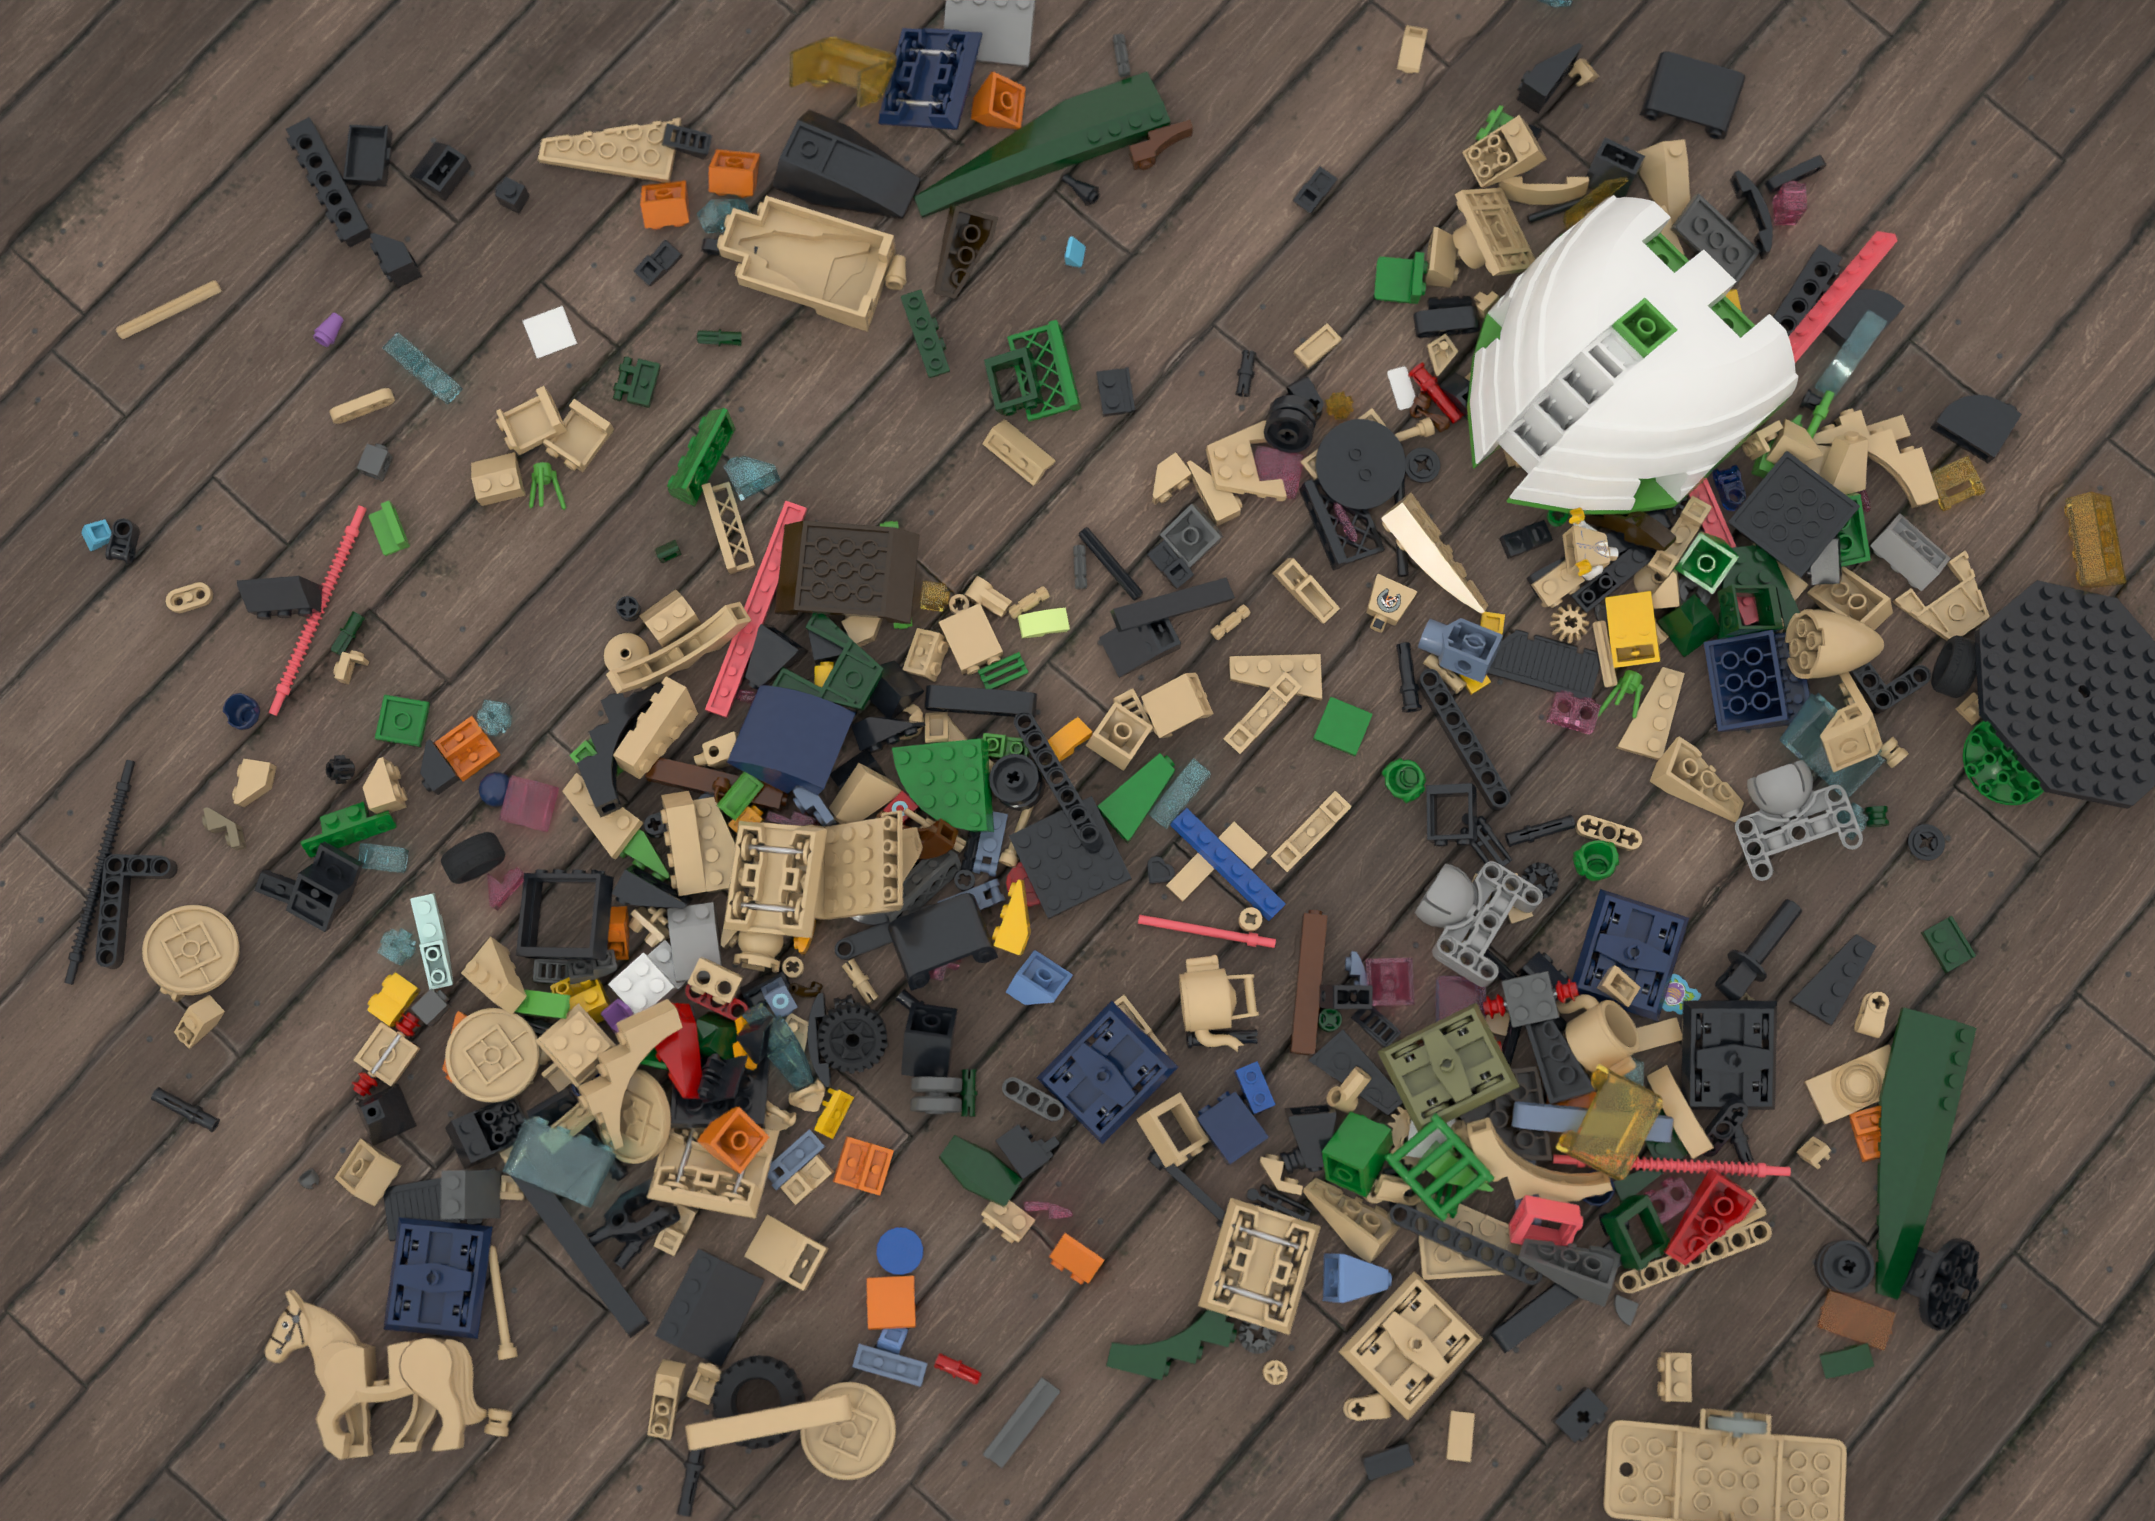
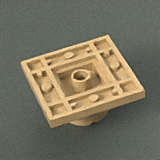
M1502 188L1461 190L1456 193L1457 206L1464 213L1467 220L1465 225L1453 233V241L1455 247L1459 249L1458 254L1461 259L1473 269L1486 265L1487 270L1493 276L1525 272L1535 261V258Z

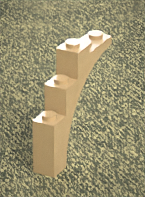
M1852 408L1840 412L1841 416L1835 420L1837 427L1834 424L1822 427V432L1814 435L1813 440L1816 445L1832 446L1835 437L1845 435L1849 431L1858 432L1859 435L1868 439L1867 457L1881 465L1896 479L1904 490L1912 508L1939 499L1922 447L1915 449L1914 446H1910L1900 450V454L1892 429L1884 431L1883 427L1870 431L1871 435H1869L1861 410L1854 412Z
M741 602L725 605L703 624L670 645L640 660L612 669L606 676L617 694L641 687L645 690L657 682H662L666 676L669 677L676 671L690 668L705 653L720 650L752 620Z
M668 999L617 1022L616 1025L619 1032L616 1033L620 1044L597 1055L600 1063L597 1065L601 1076L578 1086L581 1095L578 1097L581 1107L583 1110L587 1109L594 1115L597 1123L601 1124L603 1129L600 1131L604 1143H609L614 1150L623 1147L620 1132V1110L623 1095L630 1078L639 1063L657 1044L667 1036L683 1028L676 1007Z
M1490 1118L1467 1123L1468 1136L1474 1154L1495 1177L1492 1182L1508 1177L1515 1200L1524 1198L1525 1195L1539 1194V1197L1543 1199L1567 1203L1612 1191L1607 1170L1581 1174L1550 1171L1526 1161L1512 1151L1496 1133Z

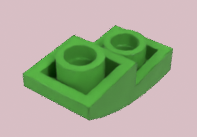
M983 733V740L988 741L989 758L1001 759L1006 755L1015 753L1029 758L1030 753L1021 738Z

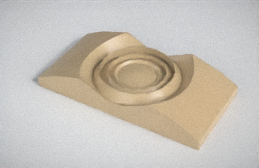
M1889 1044L1804 1081L1824 1124L1852 1114L1879 1101L1891 1051Z

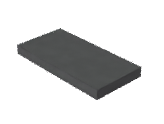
M1699 193L1693 196L1670 228L1695 253L1699 254L1704 249L1736 281L1733 286L1737 285L1760 252Z

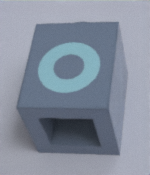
M782 977L761 988L766 1001L777 1019L781 1016L790 1015L797 1008V1004Z

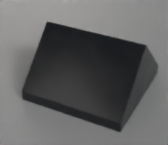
M894 660L880 665L885 672L869 698L879 711L889 718H896L924 693V690Z

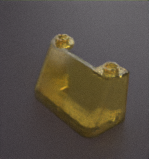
M1598 1064L1591 1076L1592 1086L1598 1092L1577 1133L1572 1130L1563 1133L1559 1138L1556 1149L1620 1181L1629 1173L1662 1108L1663 1100L1655 1092Z

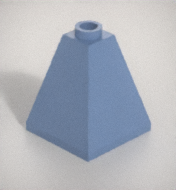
M1324 1253L1323 1301L1344 1303L1387 1290L1391 1286L1392 1276L1387 1269L1345 1254Z

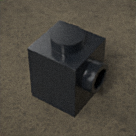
M506 176L503 182H499L495 189V197L499 204L520 214L530 197L524 185Z

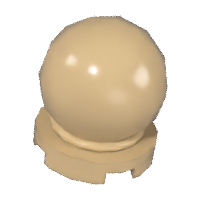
M740 931L738 934V944L742 952L735 954L733 964L738 965L741 962L742 968L764 972L765 967L772 968V972H779L780 961L775 960V957L781 952L784 944V935Z

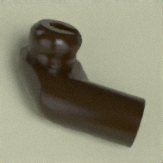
M813 981L810 988L793 982L789 986V992L801 998L817 997L818 993H821L823 985Z

